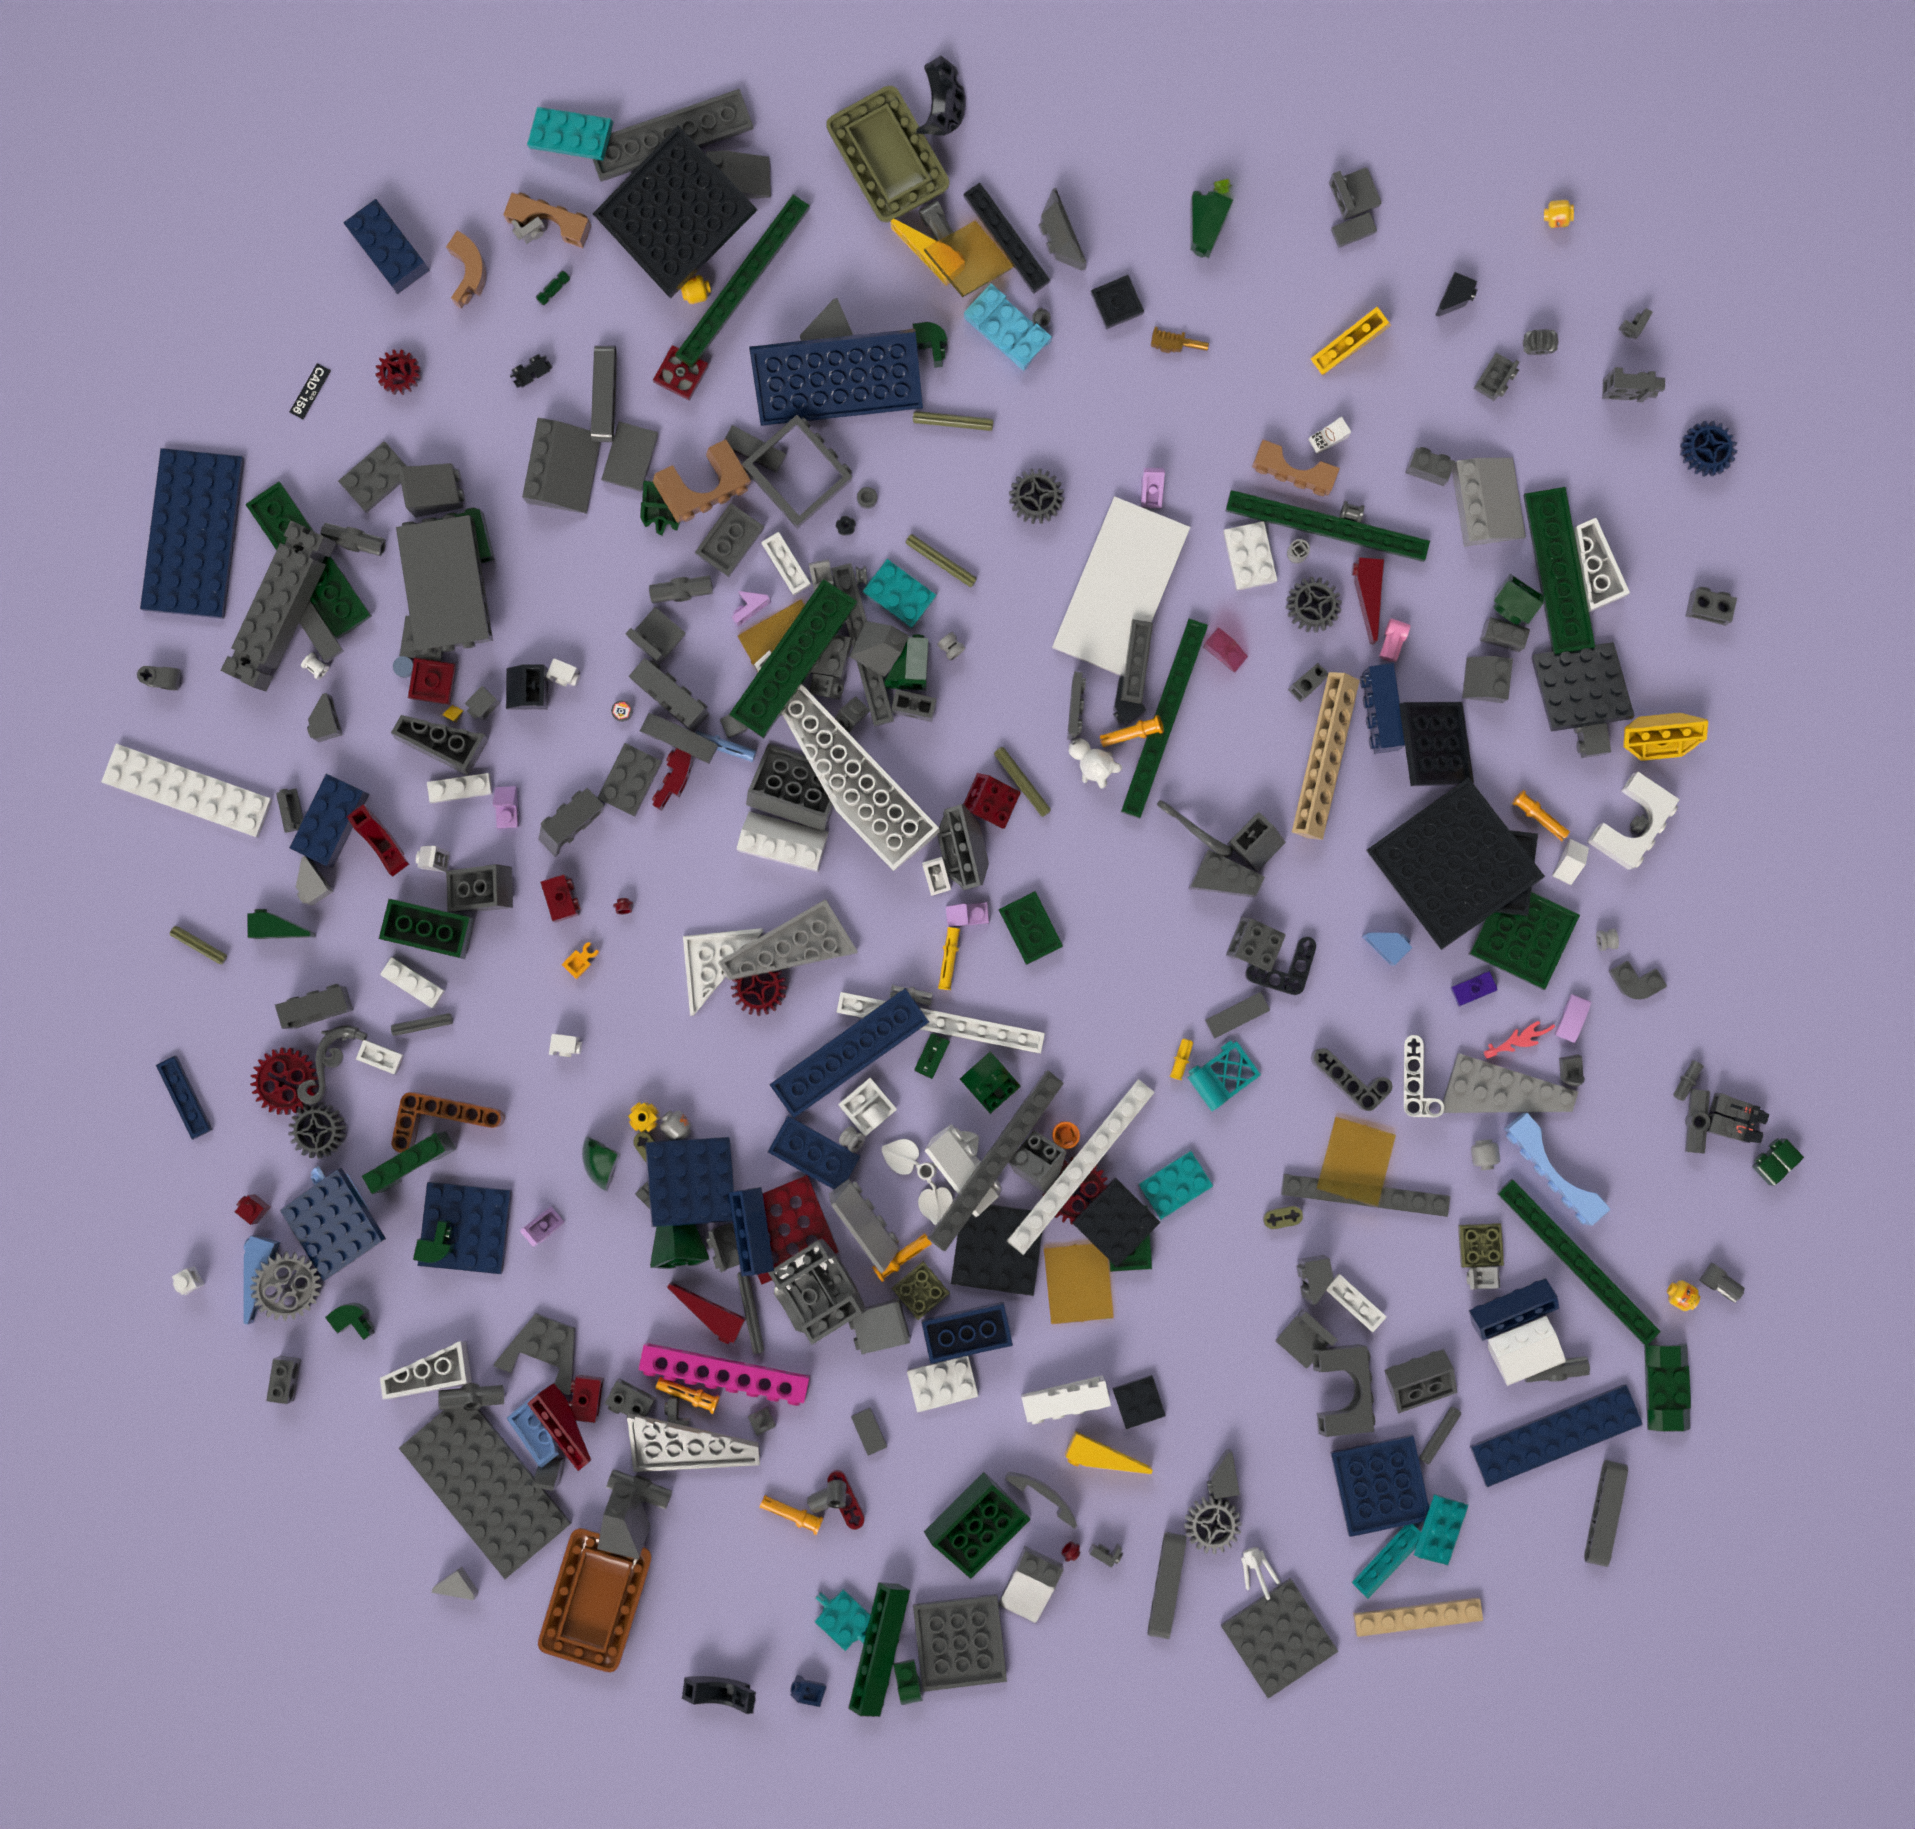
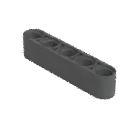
M594 346L591 412L592 442H614L616 346Z
M1604 1460L1602 1464L1584 1553L1586 1563L1608 1567L1610 1564L1628 1476L1627 1464Z
M1164 1533L1148 1624V1636L1164 1639L1170 1638L1186 1546V1535Z

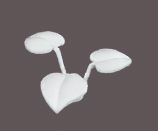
M961 1131L964 1141L967 1145L970 1144L974 1148L977 1156L979 1136L969 1131ZM908 1139L897 1140L882 1146L884 1159L892 1170L906 1175L910 1174L913 1171L914 1165H916L918 1176L923 1180H927L932 1186L933 1190L926 1189L920 1194L918 1206L922 1214L934 1225H937L953 1202V1197L947 1188L941 1187L937 1189L932 1181V1178L937 1173L935 1163L926 1162L920 1165L916 1161L919 1157V1149L913 1141Z

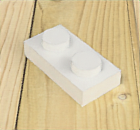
M363 1040L356 1060L389 1073L397 1074L404 1055Z

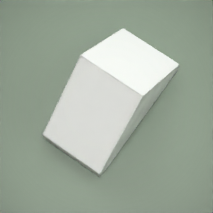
M1569 839L1552 876L1572 885L1586 865L1589 848Z
M942 857L922 863L931 896L951 890Z

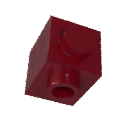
M256 1194L247 1195V1197L243 1196L236 1204L238 1208L234 1212L248 1224L253 1225L259 1223L271 1206Z

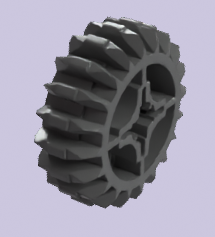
M1030 469V475L1024 471L1022 472L1023 479L1017 476V483L1011 484L1014 490L1009 491V495L1013 497L1009 499V503L1015 504L1012 507V511L1019 510L1017 513L1018 518L1025 515L1024 522H1027L1028 518H1032L1031 524H1035L1036 519H1039V523L1043 524L1044 517L1049 522L1051 521L1050 514L1056 517L1058 514L1056 510L1062 509V505L1059 503L1064 502V497L1060 496L1064 494V490L1058 489L1061 486V482L1054 483L1056 480L1055 475L1049 478V471H1046L1045 475H1042V469H1038V474H1034V470ZM1038 482L1047 485L1051 490L1040 488ZM1031 483V490L1024 493L1023 496H1019L1022 488ZM1034 490H1036L1038 496L1041 495L1039 503H1037L1035 497L1032 498L1034 495ZM1053 497L1051 505L1042 510V502ZM1022 503L1032 504L1035 511L1029 510Z
M1310 577L1308 584L1306 579H1302V585L1296 583L1294 585L1295 589L1289 591L1291 596H1288L1286 601L1292 604L1286 605V609L1292 610L1288 613V617H1295L1292 624H1296L1297 621L1300 623L1298 629L1306 626L1305 630L1309 632L1311 627H1313L1314 633H1317L1319 627L1322 631H1325L1326 625L1331 627L1333 621L1338 620L1339 617L1336 614L1340 613L1341 609L1336 606L1341 605L1342 601L1336 600L1340 593H1333L1336 588L1335 586L1327 587L1329 585L1328 580L1322 584V578L1319 577L1315 583L1314 578ZM1311 590L1320 591L1325 596L1319 597ZM1305 592L1306 603L1298 608L1299 595ZM1312 601L1317 604L1320 603L1316 609L1309 606ZM1329 602V613L1323 618L1321 615L1323 613L1322 606ZM1310 613L1316 620L1308 619L1302 614Z
M324 1102L320 1103L319 1106L317 1103L312 1104L311 1107L306 1104L304 1105V1110L298 1109L297 1113L299 1116H292L295 1123L288 1125L290 1128H294V1131L289 1132L288 1135H294L295 1137L290 1141L291 1144L298 1143L295 1150L302 1149L301 1155L306 1156L309 1153V1158L317 1156L318 1159L323 1158V1154L326 1157L331 1156V1151L337 1152L338 1148L335 1144H343L339 1137H346L345 1133H341V1129H346V1125H340V1122L344 1121V1117L337 1118L340 1113L339 1110L332 1112L333 1106L329 1105L326 1108V1103ZM320 1114L326 1116L329 1119L331 1126H327L323 1123L322 1118H320ZM312 1115L310 1125L303 1129L304 1122ZM314 1128L326 1129L320 1133L309 1132L314 1130ZM332 1132L330 1140L323 1146L325 1135ZM303 1135L310 1136L312 1142L315 1143V1147L308 1144Z

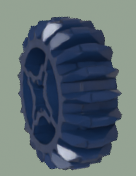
M1703 421L1701 425L1699 423L1695 424L1693 428L1687 431L1688 435L1683 436L1682 440L1684 442L1680 444V448L1684 449L1680 455L1686 456L1683 463L1689 462L1688 470L1694 467L1695 474L1701 471L1703 477L1707 476L1708 473L1710 476H1715L1716 473H1723L1724 469H1728L1730 463L1735 460L1733 455L1738 451L1733 448L1737 445V442L1731 441L1735 434L1728 435L1729 428L1723 430V423H1719L1717 426L1715 421H1711L1709 424L1707 421ZM1701 435L1700 445L1695 448V440L1697 436ZM1723 450L1720 462L1716 463L1717 453Z

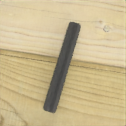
M739 1272L737 1277L753 1354H760L764 1352V1346L750 1277L741 1276V1272Z

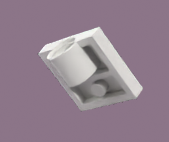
M871 1078L838 1104L864 1136L868 1135L897 1110Z

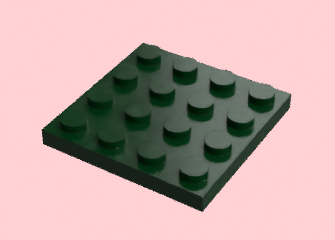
M1531 892L1528 917L1494 913L1483 921L1468 954L1542 990H1546L1580 915Z

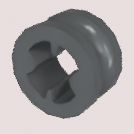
M863 566L861 569L856 567L857 585H860V583L868 585L866 566Z

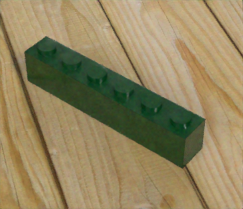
M878 1582L848 1707V1709L859 1716L880 1717L884 1706V1699L910 1594L909 1589L897 1583Z

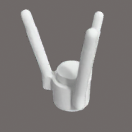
M1259 1547L1243 1551L1244 1557H1241L1246 1589H1250L1249 1565L1250 1569L1255 1568L1265 1597L1269 1600L1270 1595L1259 1567L1262 1565V1562L1277 1585L1280 1584V1581L1265 1558L1263 1550L1260 1551Z

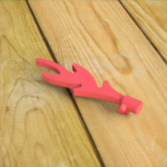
M1537 1021L1523 1030L1519 1036H1517L1518 1029H1516L1510 1038L1499 1047L1494 1048L1492 1043L1489 1044V1049L1484 1051V1055L1488 1059L1501 1051L1514 1052L1515 1049L1511 1047V1044L1518 1047L1535 1046L1539 1042L1531 1041V1037L1541 1036L1551 1031L1555 1025L1553 1024L1543 1031L1535 1032L1534 1028L1540 1024Z

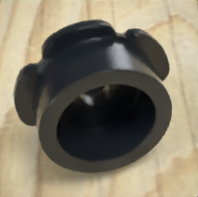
M842 516L840 520H837L836 528L840 535L845 536L854 533V527L856 526L854 519H850L849 516Z

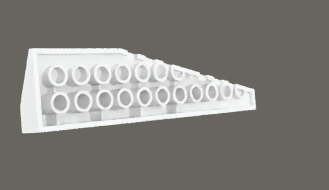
M770 650L754 664L758 672L772 652ZM801 685L782 712L783 717L836 811L878 856L895 871L927 845L940 832L939 827L814 696Z

